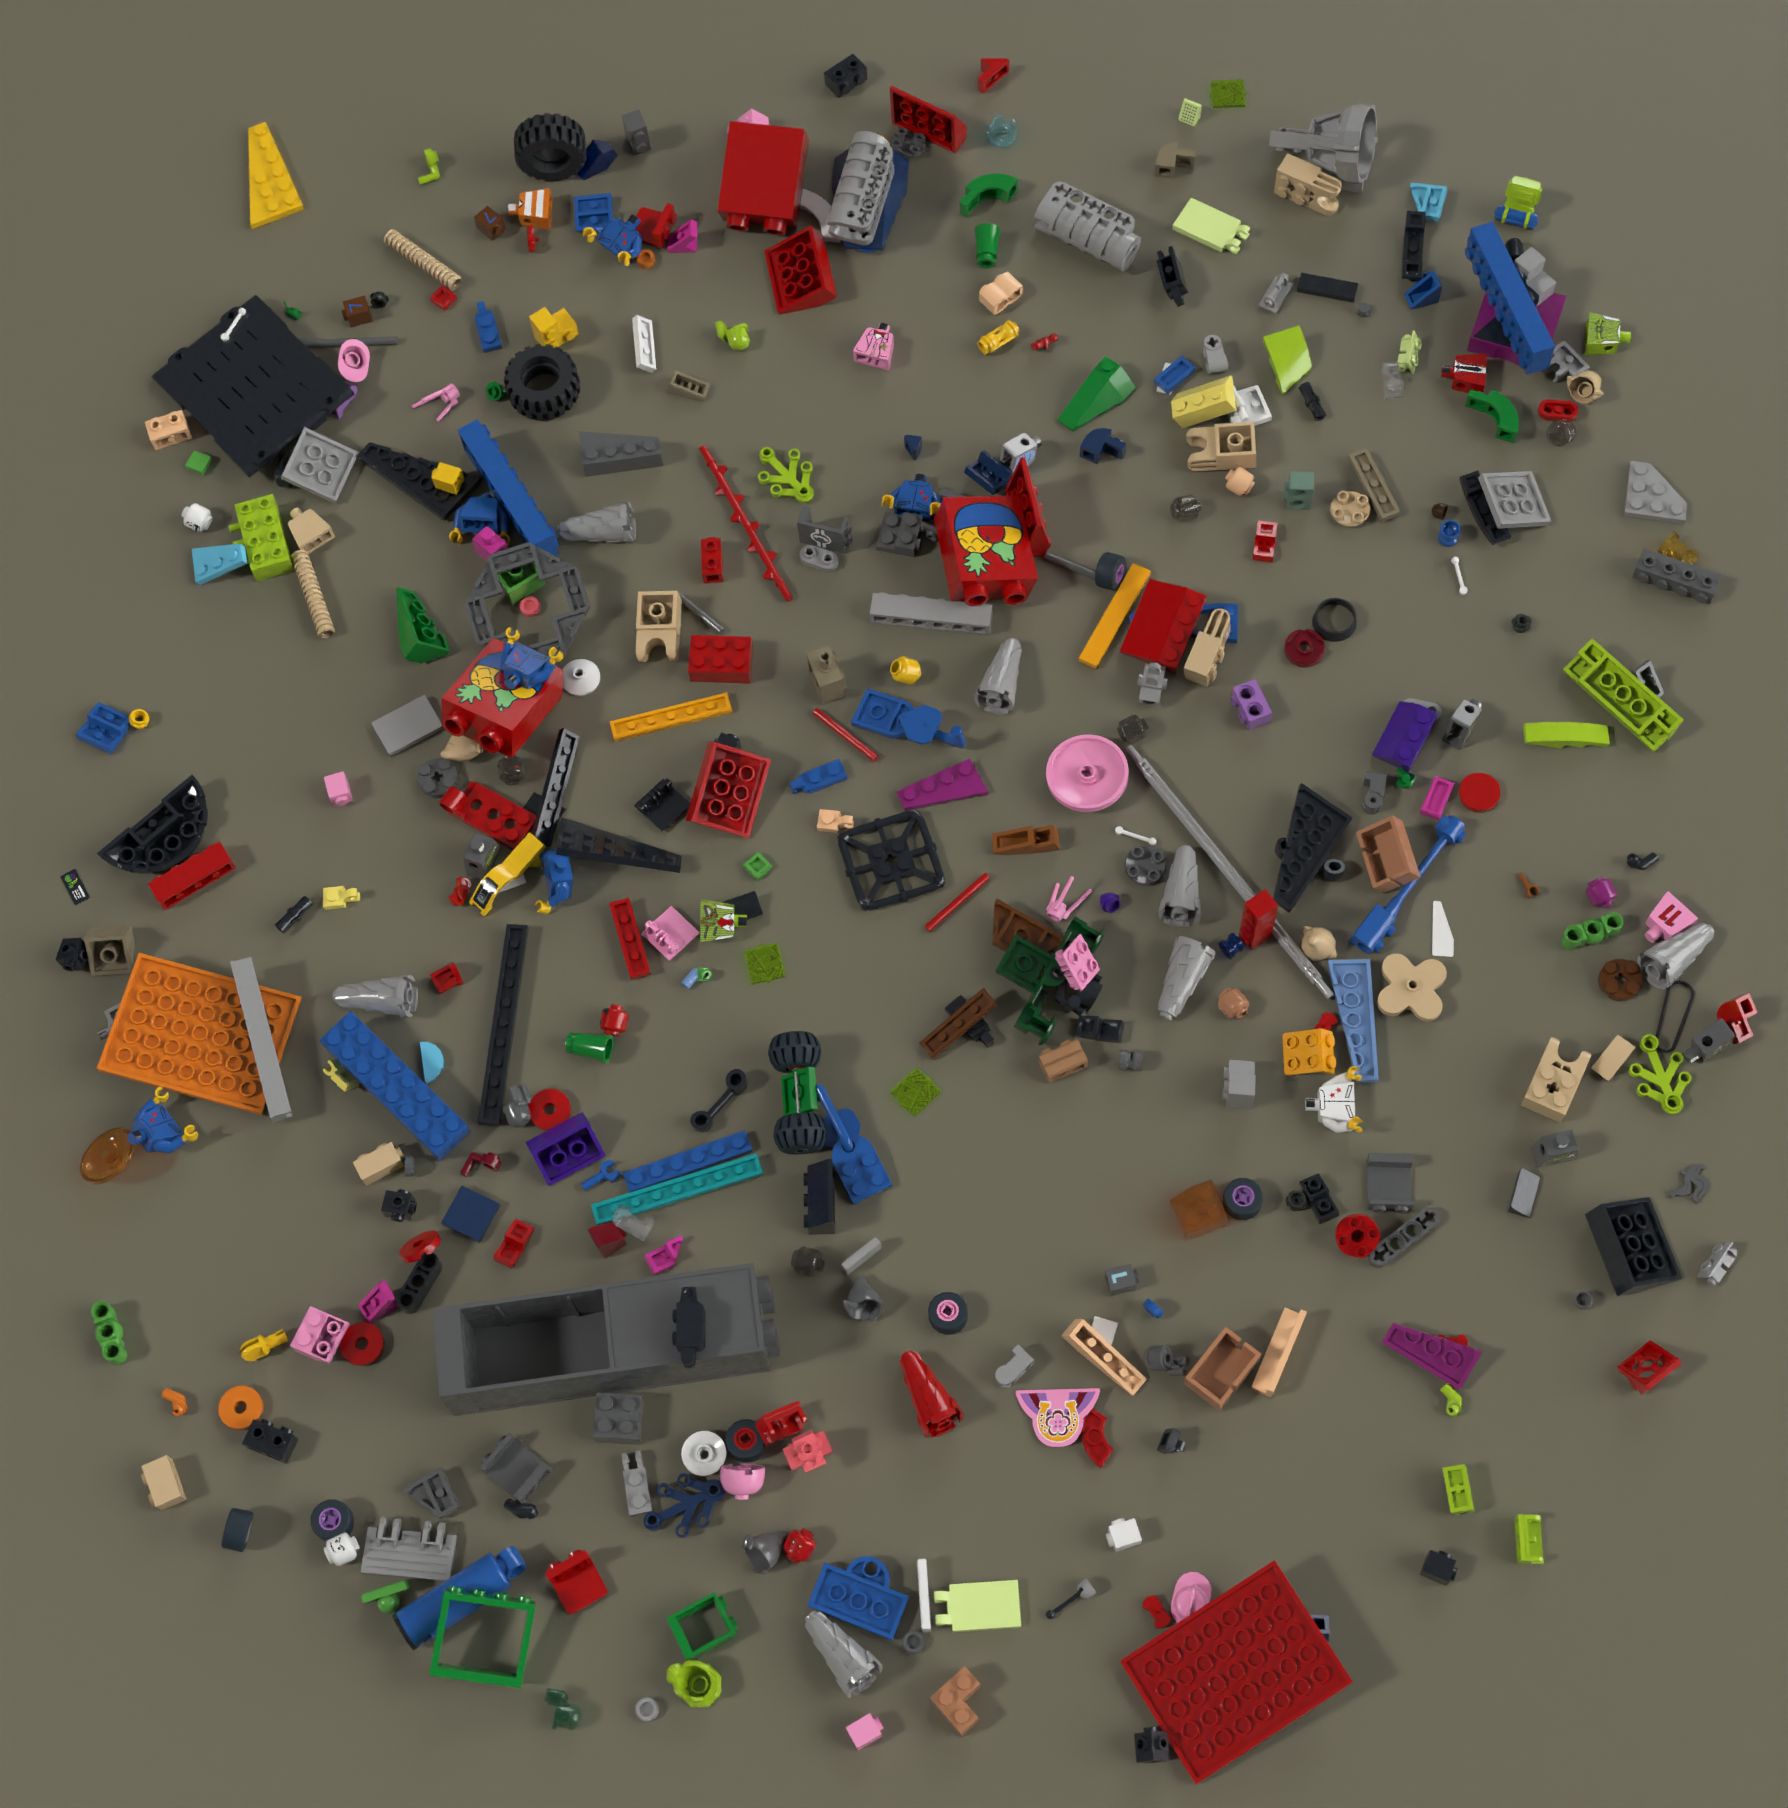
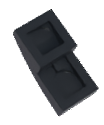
M1079 1016L1076 1036L1095 1041L1121 1043L1124 1022L1122 1020H1105L1099 1016Z

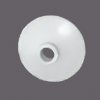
M573 660L563 668V689L571 695H587L593 692L600 682L599 669L589 660Z
M696 1432L687 1438L682 1447V1461L685 1467L695 1475H712L725 1462V1444L713 1432ZM704 1451L709 1453L706 1459L701 1458V1453Z

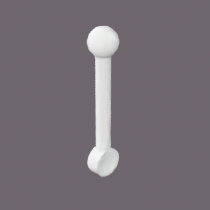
M244 308L239 309V314L227 332L221 335L223 341L229 340V334L241 316L246 314Z
M1453 557L1451 562L1455 566L1460 584L1459 593L1466 595L1468 589L1464 586L1458 565L1459 558Z
M1121 826L1115 828L1117 835L1124 834L1149 842L1152 846L1157 842L1153 837L1147 838L1125 831Z

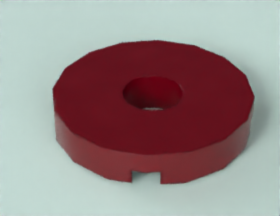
M1311 629L1295 630L1287 637L1284 647L1286 658L1297 667L1304 668L1312 667L1319 663L1324 656L1325 650L1323 638ZM1303 644L1308 645L1310 650L1302 651L1299 646Z

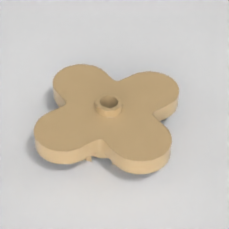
M1391 954L1387 956L1383 961L1381 971L1390 985L1379 993L1377 1005L1380 1011L1388 1016H1396L1405 1010H1411L1422 1021L1430 1022L1436 1020L1441 1014L1443 1004L1434 990L1439 988L1446 979L1447 971L1445 966L1435 959H1428L1417 966H1413L1404 955Z

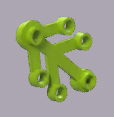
M764 447L759 453L760 461L765 465L771 464L781 476L769 475L767 471H762L758 474L759 483L762 485L774 484L771 486L770 491L771 495L775 498L787 496L795 497L800 503L810 502L814 497V490L809 485L810 474L813 471L812 464L808 461L801 464L803 476L800 484L796 479L800 451L798 449H791L789 451L790 465L788 471L775 458L774 450ZM779 484H790L794 489H784Z
M1647 1034L1640 1041V1048L1648 1054L1655 1074L1642 1068L1640 1064L1634 1063L1628 1070L1629 1075L1633 1078L1641 1077L1661 1087L1663 1094L1651 1089L1648 1084L1641 1083L1637 1087L1636 1093L1639 1097H1649L1660 1102L1662 1109L1666 1113L1677 1114L1683 1108L1681 1095L1685 1087L1691 1082L1692 1077L1688 1072H1681L1677 1077L1678 1084L1672 1092L1669 1083L1677 1067L1682 1064L1684 1057L1679 1052L1672 1053L1669 1058L1670 1063L1664 1072L1656 1052L1659 1041L1656 1036ZM1645 1043H1650L1652 1048H1647ZM1673 1057H1678L1680 1062H1675ZM1632 1068H1637L1639 1073H1634ZM1681 1076L1687 1077L1688 1081H1682ZM1640 1088H1645L1647 1093H1642ZM1668 1102H1674L1675 1107H1670Z

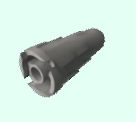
M629 502L604 507L602 510L584 513L585 515L561 521L560 525H557L558 537H562L563 540L633 542L636 538L635 518H632L630 513L634 512Z
M1009 638L1000 645L997 654L975 692L974 701L980 708L981 704L984 705V711L991 714H1008L1009 709L1012 711L1014 707L1017 689L1016 682L1019 673L1018 666L1022 653L1021 644L1017 639Z
M1183 845L1176 850L1165 886L1164 896L1161 899L1158 911L1159 919L1161 920L1163 917L1165 924L1174 927H1189V922L1192 921L1196 925L1201 917L1196 853L1188 845Z
M1700 923L1643 951L1637 958V964L1641 972L1643 970L1646 971L1647 975L1644 978L1658 989L1664 990L1666 987H1670L1683 974V971L1696 960L1695 958L1704 950L1705 946L1713 940V927L1709 924Z
M1176 937L1168 962L1169 967L1163 982L1165 985L1158 1003L1160 1017L1171 1021L1172 1018H1176L1181 1013L1189 996H1192L1200 978H1203L1215 957L1216 952L1206 945L1204 949L1201 946V942L1188 937Z
M402 975L399 977L381 978V980L363 981L362 983L343 984V986H339L333 991V1001L342 1008L364 1009L365 1011L381 1012L400 1017H412L413 1015L410 1012L416 1011L418 989L417 987H412L411 982H416L412 975Z
M815 1611L805 1618V1628L814 1640V1645L826 1660L828 1667L836 1677V1682L848 1698H852L851 1692L856 1696L877 1679L873 1673L875 1670L881 1673L883 1669L882 1664L868 1650L865 1651L835 1622L832 1623L821 1612L816 1613Z

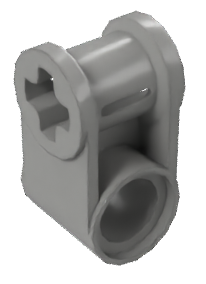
M1216 335L1207 336L1204 340L1203 348L1207 373L1213 374L1228 371L1227 357L1224 353L1221 339Z

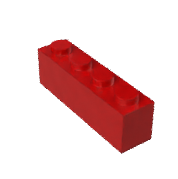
M219 841L209 845L201 853L192 855L184 863L173 866L167 873L155 877L148 883V886L165 911L236 869V866Z
M1266 889L1244 904L1239 939L1244 946L1248 945L1251 950L1269 939L1273 932L1278 904Z

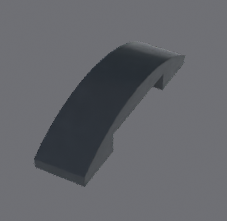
M1408 210L1406 212L1402 279L1421 280L1426 212Z
M1479 471L1460 476L1459 480L1468 506L1487 540L1494 545L1511 539L1507 528H1497L1478 479L1480 476Z

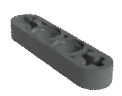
M1431 1207L1425 1208L1386 1237L1369 1254L1368 1261L1370 1265L1375 1268L1384 1267L1435 1228L1440 1219L1438 1211ZM1425 1214L1428 1216L1433 1215V1223L1427 1221L1422 1228L1420 1223L1424 1221ZM1409 1226L1416 1227L1418 1235L1415 1237L1409 1236L1406 1228ZM1398 1239L1402 1246L1397 1250L1392 1249L1389 1241ZM1386 1248L1387 1253L1384 1254L1382 1262L1381 1260L1375 1261V1253L1379 1255Z

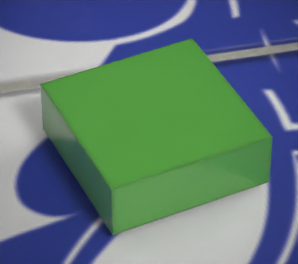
M194 450L185 467L204 476L213 459L211 456Z
M757 852L743 864V868L758 881L772 869V865Z

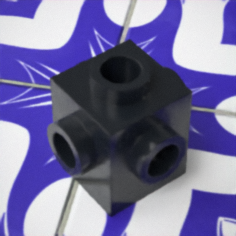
M64 938L62 940L55 960L64 970L70 972L84 970L88 956L85 942L81 938Z
M398 1189L397 1192L386 1190L381 1209L385 1217H391L390 1219L396 1222L411 1220L412 1214H415L417 1209V1202L412 1194L403 1189Z
M1157 1727L1143 1728L1144 1732L1134 1734L1136 1763L1169 1761L1167 1732L1158 1731Z

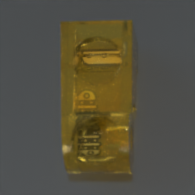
M1673 531L1661 544L1658 553L1695 565L1698 559L1697 552L1692 548H1687V546L1680 542L1679 538L1681 535Z

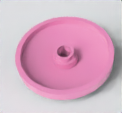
M1079 735L1065 740L1052 752L1046 766L1047 785L1051 794L1063 806L1075 811L1094 812L1109 807L1121 797L1128 783L1129 770L1124 753L1115 743L1097 735Z

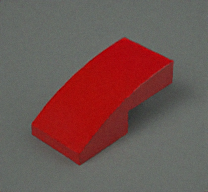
M1258 520L1252 560L1272 563L1278 523Z
M515 1218L504 1234V1241L493 1255V1260L513 1269L528 1244L534 1227Z

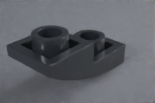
M1319 1173L1299 1181L1319 1224L1339 1216V1210L1330 1197L1329 1189Z

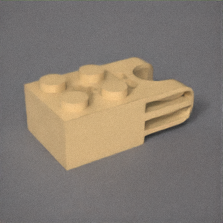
M1287 153L1277 169L1274 193L1298 205L1305 206L1323 215L1331 216L1338 210L1339 203L1336 196L1339 195L1342 185L1337 178L1321 172L1322 168Z
M1254 422L1214 424L1215 427L1192 428L1186 433V440L1190 446L1204 449L1189 456L1188 468L1191 471L1230 470L1237 467L1244 469L1256 468Z
M678 591L638 592L636 657L639 662L648 661L650 651L659 645L666 647V654L670 661H678L682 599Z
M1214 610L1210 615L1204 632L1199 631L1184 666L1185 679L1208 687L1209 682H1214L1217 675V663L1221 664L1225 655L1224 646L1231 631L1230 614L1226 610Z
M1551 1037L1521 1106L1561 1123L1588 1065L1591 1053L1582 1051L1576 1061L1565 1062L1558 1055L1560 1041Z

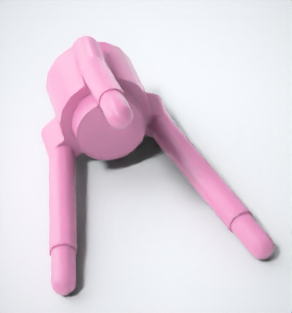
M451 383L442 390L422 398L421 401L413 404L412 408L421 406L440 396L445 403H450L436 419L439 422L458 403L457 398L460 397V394Z
M1073 876L1069 878L1059 899L1055 901L1060 886L1059 883H1056L1050 903L1046 908V915L1056 922H1060L1062 919L1066 920L1069 914L1092 892V889H1088L1066 911L1067 906L1062 901L1074 880Z

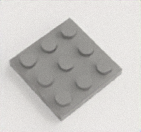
M304 427L281 479L335 504L359 452Z
M1532 471L1482 473L1478 477L1498 529L1548 526L1551 523Z

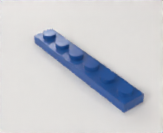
M744 1130L626 1171L623 1175L630 1193L700 1171L753 1151Z

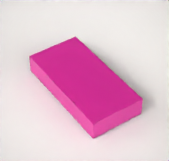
M1435 776L1420 813L1439 821L1455 783Z

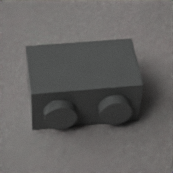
M639 109L622 115L626 140L633 155L651 150L647 126Z

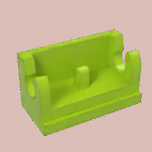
M1466 1465L1442 1467L1451 1514L1453 1513L1458 1516L1460 1513H1475Z
M1518 1514L1514 1518L1517 1564L1543 1565L1540 1515Z

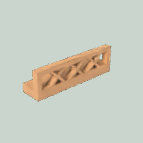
M1284 1308L1252 1384V1390L1272 1398L1307 1314L1306 1311L1301 1309L1297 1313Z

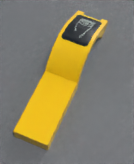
M529 832L502 864L497 865L484 876L469 903L482 910L480 913L485 917L492 909V903L497 893L507 883L518 879L546 846Z

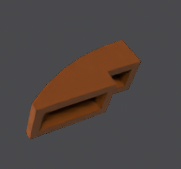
M1054 825L1035 829L1032 826L992 834L994 854L1017 855L1060 850L1059 832Z

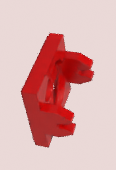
M1650 1340L1618 1365L1617 1368L1621 1374L1628 1378L1634 1390H1638L1643 1395L1646 1390L1649 1391L1679 1367L1681 1362L1679 1358ZM1648 1360L1654 1361L1653 1364L1648 1367L1642 1366L1643 1363ZM1658 1360L1663 1364V1367L1657 1365ZM1639 1362V1367L1633 1371L1635 1364ZM1645 1371L1654 1372L1650 1377H1640Z

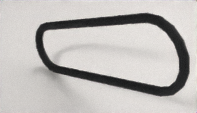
M1675 981L1666 991L1655 1035L1657 1039L1672 986L1675 984L1686 985L1691 991V998L1672 1047L1668 1050L1657 1047V1050L1663 1053H1669L1674 1050L1694 999V990L1685 981Z

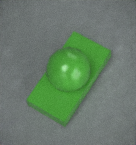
M403 1580L363 1593L361 1598L363 1603L378 1599L379 1610L383 1613L391 1614L400 1605V1599L396 1593L409 1589L410 1585L408 1580Z

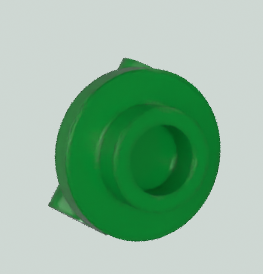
M496 381L489 382L486 386V394L492 401L506 398L508 395L507 391Z
M1403 768L1396 770V774L1399 776L1395 781L1396 786L1403 789L1411 787L1416 780L1415 775L1412 773L1407 774Z

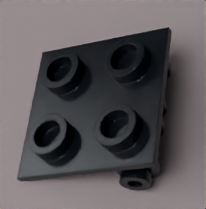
M667 778L662 779L634 805L662 832L690 806V802L671 786L672 783Z

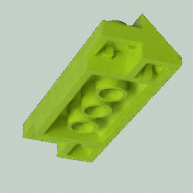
M1593 638L1563 668V672L1653 753L1666 740L1670 739L1684 721L1683 718Z

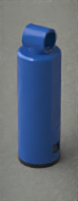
M515 1546L505 1548L496 1558L492 1553H487L393 1614L392 1617L412 1650H415L435 1637L444 1588L460 1586L463 1587V1591L472 1592V1589H482L486 1591V1594L495 1595V1592L508 1590L511 1587L509 1579L522 1574L527 1566ZM450 1600L444 1631L483 1606V1604Z

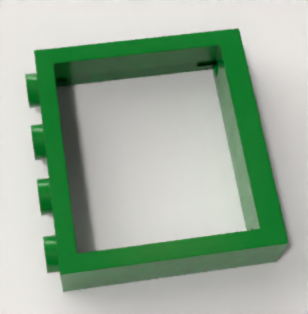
M460 1586L444 1588L429 1666V1676L521 1688L536 1607L535 1601H532L530 1597H525V1595L511 1598L509 1594L504 1592H495V1595L486 1594V1591L482 1589H472V1592L463 1591V1587ZM450 1600L527 1611L516 1674L438 1663Z

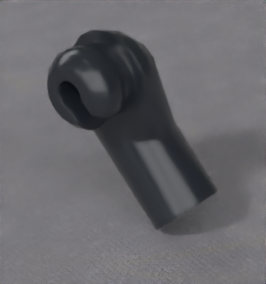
M1654 852L1644 858L1638 857L1635 853L1627 856L1628 866L1639 870H1646L1659 860Z
M507 1499L504 1503L506 1510L521 1519H534L538 1514L536 1506L531 1503H516L512 1499Z

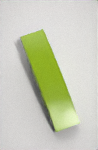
M1576 722L1523 724L1525 744L1559 749L1564 746L1584 748L1586 745L1606 747L1610 744L1608 725Z

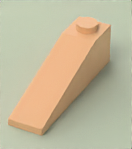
M1075 1319L1061 1335L1079 1353L1131 1396L1147 1380L1084 1319Z

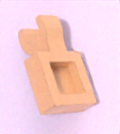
M820 809L817 831L838 833L839 828L850 829L854 826L853 816L844 815L841 817L840 811Z

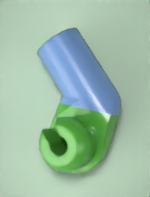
M693 968L681 984L686 989H689L695 982L708 981L712 977V973L707 968Z

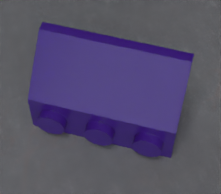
M1399 701L1372 756L1397 768H1403L1409 773L1437 720L1438 713L1419 704Z
M583 1112L525 1142L548 1186L606 1156Z

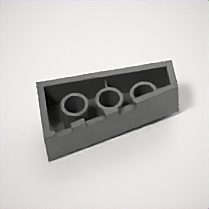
M579 431L582 462L586 477L663 466L659 437Z

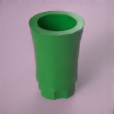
M991 223L979 224L974 229L977 265L988 269L996 264L1001 229L999 226Z
M570 1032L566 1037L565 1051L566 1053H572L576 1056L594 1059L607 1064L613 1051V1036L611 1034L597 1035Z

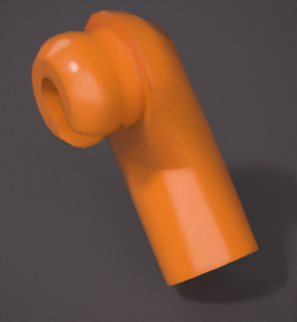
M165 1388L161 1397L172 1402L173 1415H184L187 1411L185 1396Z

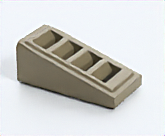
M674 370L667 392L704 401L711 384ZM692 385L695 386L694 391L690 390ZM699 387L703 388L701 394L698 393Z

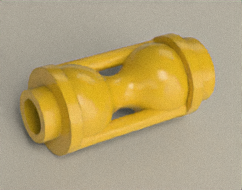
M1008 320L987 335H983L977 342L980 351L985 355L993 353L994 350L1019 336V327L1015 322Z

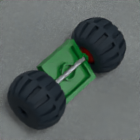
M806 1031L780 1033L771 1040L768 1050L769 1060L774 1069L782 1073H789L781 1076L784 1116L777 1120L773 1133L777 1147L786 1154L798 1155L817 1152L823 1148L827 1138V1128L823 1119L815 1113H809L818 1110L815 1068L820 1061L822 1050L816 1036Z

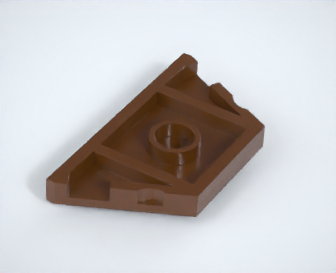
M995 900L992 945L1006 952L1012 939L1017 935L1047 953L1057 948L1063 937L1062 935L1003 901Z

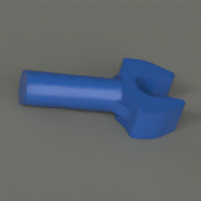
M606 1160L600 1163V1172L580 1183L584 1191L602 1180H608L613 1183L618 1179L620 1175L619 1170L607 1173V1170L615 1165L613 1160Z

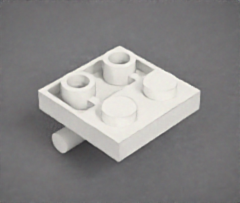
M1258 385L1239 391L1234 386L1236 411L1227 414L1231 423L1254 422V426L1272 420V415Z

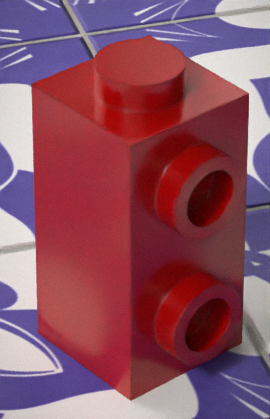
M708 537L701 539V563L704 584L724 582L721 538Z

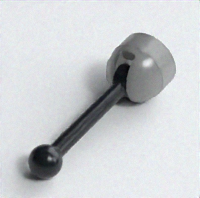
M1085 1578L1078 1584L1075 1595L1055 1609L1048 1610L1046 1617L1053 1619L1057 1612L1078 1597L1090 1598L1095 1595L1096 1591L1088 1579Z

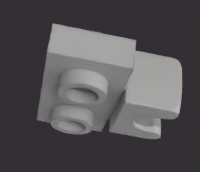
M1564 340L1555 346L1548 369H1544V373L1555 371L1556 378H1554L1553 382L1558 383L1566 375L1573 377L1580 372L1589 371L1590 366Z

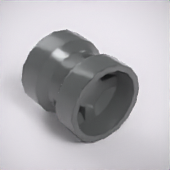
M1120 1049L1119 1071H1126L1127 1069L1141 1071L1142 1051L1134 1050L1133 1052H1128L1125 1049Z

